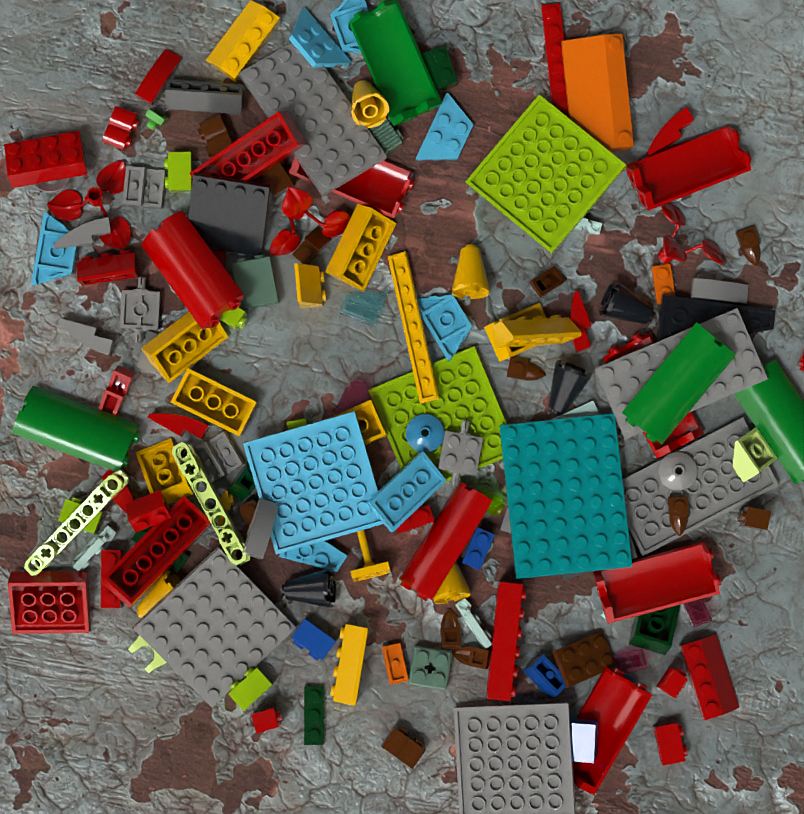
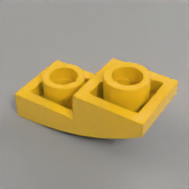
M223 491L221 501L227 511L232 510L231 506H234L233 494L229 495V491ZM222 515L217 518L219 526L225 524V518Z

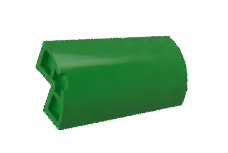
M383 0L378 3L379 6L373 11L365 13L362 10L355 13L354 18L348 23L377 90L388 102L390 120L393 126L415 119L416 116L430 112L442 105V102L398 0Z
M696 322L623 410L622 413L627 417L625 421L633 427L635 425L640 427L647 433L645 436L653 443L657 440L663 444L734 359L736 354Z
M776 359L763 366L768 378L767 380L734 393V395L793 482L797 484L803 481L804 483V400Z
M33 385L23 401L24 406L18 412L12 430L13 434L112 471L121 470L124 467L127 468L130 462L129 450L134 443H138L141 435L138 432L139 424Z

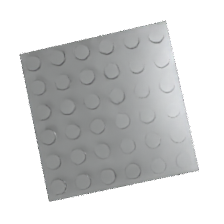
M217 547L133 626V629L213 707L230 691L229 687L237 680L241 681L245 677L243 674L251 667L254 668L296 629V626Z
M569 703L454 707L459 814H576Z

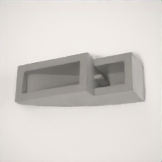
M109 218L97 219L74 228L56 241L53 248L62 249L91 245L93 243L92 237L111 233Z
M701 278L692 279L691 299L747 304L748 285Z
M59 318L58 322L75 339L85 346L111 357L115 344L113 340L97 336L98 329L95 327Z
M259 498L242 553L257 559H263L273 529L278 504Z

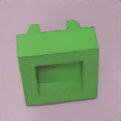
M155 107L148 109L145 116L150 118L146 126L151 130L156 129L158 125L166 124L170 118Z

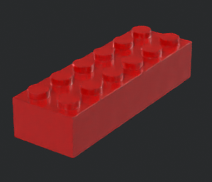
M279 111L190 172V175L193 178L194 172L252 182L307 143L288 111Z
M185 496L170 509L172 518L155 524L103 577L102 583L127 607L131 608L210 528L211 523L209 519Z
M498 581L486 691L487 699L511 701V697H515L516 686L512 683L513 677L517 678L518 666L515 665V658H519L520 653L517 639H521L522 627H519V619H523L524 615L521 600H525L526 588H523V584Z

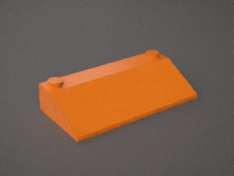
M622 34L598 35L561 41L569 119L610 152L630 150L634 147Z

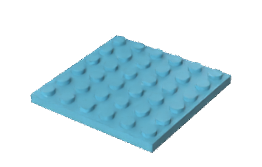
M355 411L243 443L259 498L278 504L271 532V540L276 554L384 524L367 504L378 492V487Z

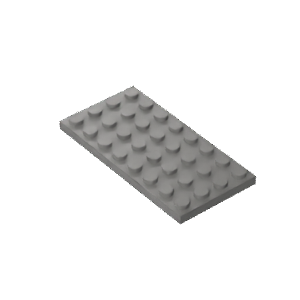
M292 43L239 72L240 78L268 119L279 111H288L307 143L294 152L293 155L322 197L387 158L368 128L363 125H357L353 120L350 102L324 66L313 68Z
M738 308L700 324L732 350L736 356L689 412L768 379ZM691 328L595 368L624 439L644 431L637 425L633 427L626 422L625 419L627 417L622 413L623 410Z
M743 417L676 451L689 455L696 464L697 476L690 487L684 490L667 488L661 482L658 473L662 459L622 480L628 530L642 556L779 485L769 466L745 482L741 480L733 468L735 442L750 431ZM677 467L675 469V473L680 475L682 473V469L680 467ZM688 497V523L681 536L675 533L670 524L668 498Z

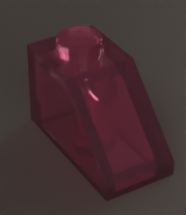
M361 379L350 382V386L346 387L334 410L335 415L371 400L365 381L361 382Z

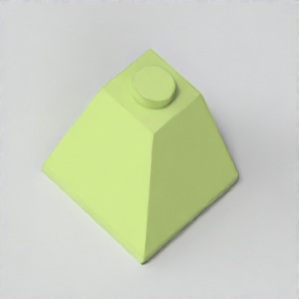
M757 427L735 442L733 468L743 482L757 475L778 459Z

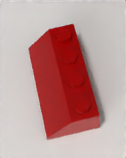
M713 634L680 644L679 647L702 719L708 720L738 709L739 705L717 635Z

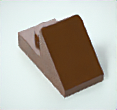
M317 226L304 238L305 240L292 255L302 264L309 265L332 239L324 236L322 230Z
M554 266L529 283L542 299L566 281Z

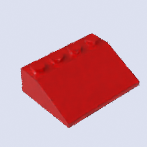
M42 571L33 576L28 572H11L8 580L12 634L90 632L88 571Z

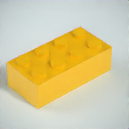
M187 368L170 402L239 437H242L258 404L256 401Z

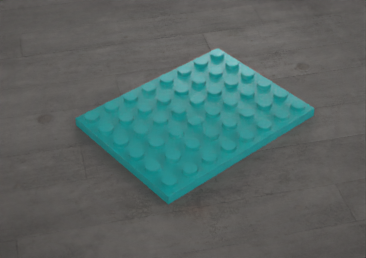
M604 414L500 425L516 579L633 567L615 415Z

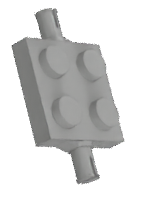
M138 277V289L122 290L120 329L135 331V343H142L144 331H159L161 292L146 290V278Z
M462 420L460 432L444 431L438 469L452 473L450 485L458 486L460 475L476 476L483 438L472 436L468 433L469 421Z

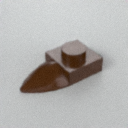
M755 227L736 232L735 234L743 255L751 264L758 266L761 250Z
M510 358L507 377L533 381L546 376V373L539 366L529 361Z
M688 497L668 498L670 524L675 533L681 536L688 523Z
M450 609L445 612L441 622L442 649L461 648L459 621Z
M464 646L453 650L452 655L465 665L488 669L491 650L475 646Z

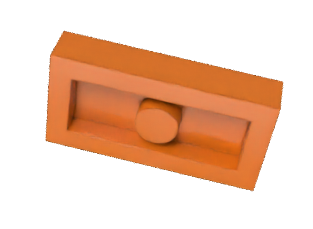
M671 264L651 267L657 305L661 304L662 295L675 296Z
M401 643L383 646L382 652L389 684L409 681Z

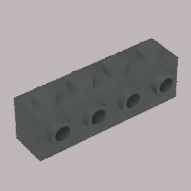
M175 79L167 80L165 109L228 113L231 115L242 114L244 85Z

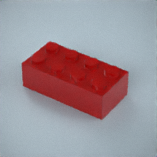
M80 131L4 144L7 176L12 188L88 175L84 142Z

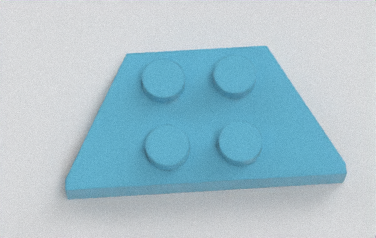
M344 0L330 14L343 52L362 54L348 22L359 11L369 12L365 0Z
M305 7L302 8L289 37L291 43L313 68H321L323 66L335 67V65L348 67L352 61Z
M446 93L442 105H440L417 154V161L458 160L472 130L473 123L448 93Z
M45 212L43 214L31 285L34 286L72 275L78 247L53 248L54 243L71 230Z
M453 295L417 298L423 321L447 361H451L472 330V325Z

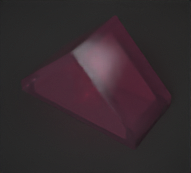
M703 599L683 604L691 627L695 628L712 622Z
M641 648L613 655L616 668L625 673L648 668L644 650Z

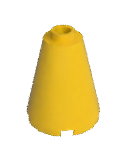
M366 80L358 81L353 87L352 118L359 126L363 125L366 128L379 126L386 120V116L389 113L388 102L370 82Z
M474 244L465 245L460 252L452 286V295L464 299V295L470 296V299L487 297L488 293H490V286L481 251Z
M457 562L454 563L433 598L434 604H447L451 600L457 602L470 597L469 586Z
M171 571L165 572L140 601L136 611L140 618L147 614L181 582V579L176 574L171 576Z

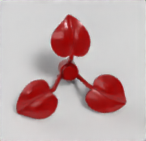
M117 161L104 167L96 178L97 186L100 188H90L83 203H81L82 199L76 191L65 190L47 203L48 208L59 219L74 221L80 218L82 214L80 207H84L89 201L92 206H99L104 217L107 218L108 215L102 205L104 202L102 193L109 191L111 194H119L124 191L126 172L124 162ZM116 217L112 221L109 219L111 233L99 236L101 241L106 246L112 248H126L131 238L129 224L122 217Z
M288 186L281 209L283 214L288 216L290 220L291 231L283 229L277 233L271 243L270 254L272 256L286 255L298 247L300 237L295 233L293 219L299 220L306 214L323 227L322 234L324 236L333 238L344 233L351 217L345 211L336 210L327 215L325 223L321 222L307 211L312 205L310 194L302 189Z
M670 202L661 206L665 217L676 225L672 235L666 234L663 237V249L657 253L658 258L664 264H669L673 259L685 262L687 260L686 253L702 248L708 258L723 266L725 265L721 250L709 239H703L701 244L684 250L674 238L680 229V225H686L683 213Z

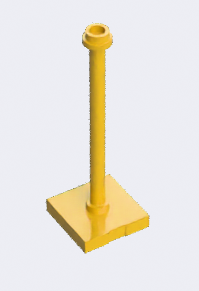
M357 531L365 565H363L364 568L350 571L353 582L390 574L388 562L376 565L372 563L365 531Z

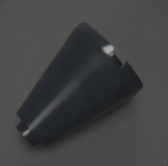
M614 280V286H608L600 304L604 306L603 311L599 310L600 316L647 324L652 321L655 312L650 304L618 281Z
M556 360L548 403V406L551 408L550 411L557 415L568 411L592 376V373L589 372L586 375L585 369L568 362L565 365L560 364L562 360Z
M325 569L286 580L285 584H282V595L287 600L327 608L334 607L331 604L336 601V581H332L331 576H335L332 569Z

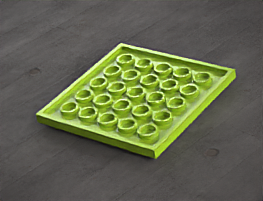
M539 94L465 183L548 252L553 254L624 171L627 165Z
M475 346L456 353L449 362L444 358L432 363L439 400L420 404L413 372L368 390L400 469H403L419 453L407 442L406 428L414 417L422 414L436 417L441 422L444 431L460 432L462 420L470 422L468 433L472 436L483 438L477 470L503 459L499 426L507 425ZM424 429L421 431L422 436H428V430ZM442 443L434 451L425 453L437 469ZM438 469L447 480L446 482L451 481L452 473Z

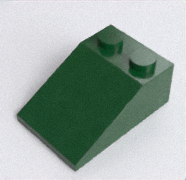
M446 46L421 54L437 92L457 86L458 81Z
M680 605L635 616L629 645L666 655L672 647Z

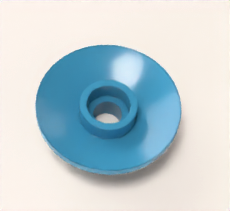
M418 415L407 425V442L418 452H432L443 441V426L432 415ZM424 429L429 432L426 437L421 435V431Z

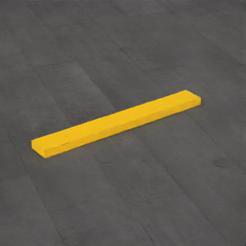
M404 251L388 256L419 401L420 404L439 400L440 398L407 252Z

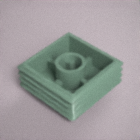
M414 646L408 683L410 685L446 690L452 652ZM429 662H432L433 666L436 667V670H432L431 673H428V670L425 669V665H429Z

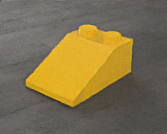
M294 263L299 307L323 306L322 301H326L325 290H321V282H324V272L320 271L319 266Z
M540 303L505 317L511 318V320H516L519 317H528L529 320L536 316H544L547 319ZM499 320L484 327L499 362L535 347L496 348L492 325L498 323Z
M171 438L136 452L150 494L161 490L168 504L180 500L183 496L193 495L187 478L182 474L172 454L174 443Z

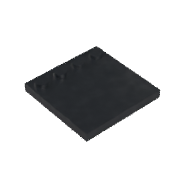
M194 172L188 220L211 249L253 256L262 255L270 184Z

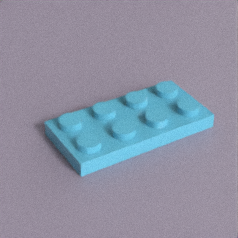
M421 451L381 488L367 504L389 531L394 532L447 480L427 455Z

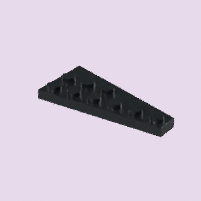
M662 295L656 342L692 328L696 322L701 324L738 308L748 334L774 329L776 310Z

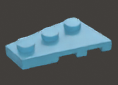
M322 541L280 553L278 557L338 572L348 555L328 542Z

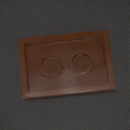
M603 631L552 651L566 688L603 673L606 666L611 669L617 667Z

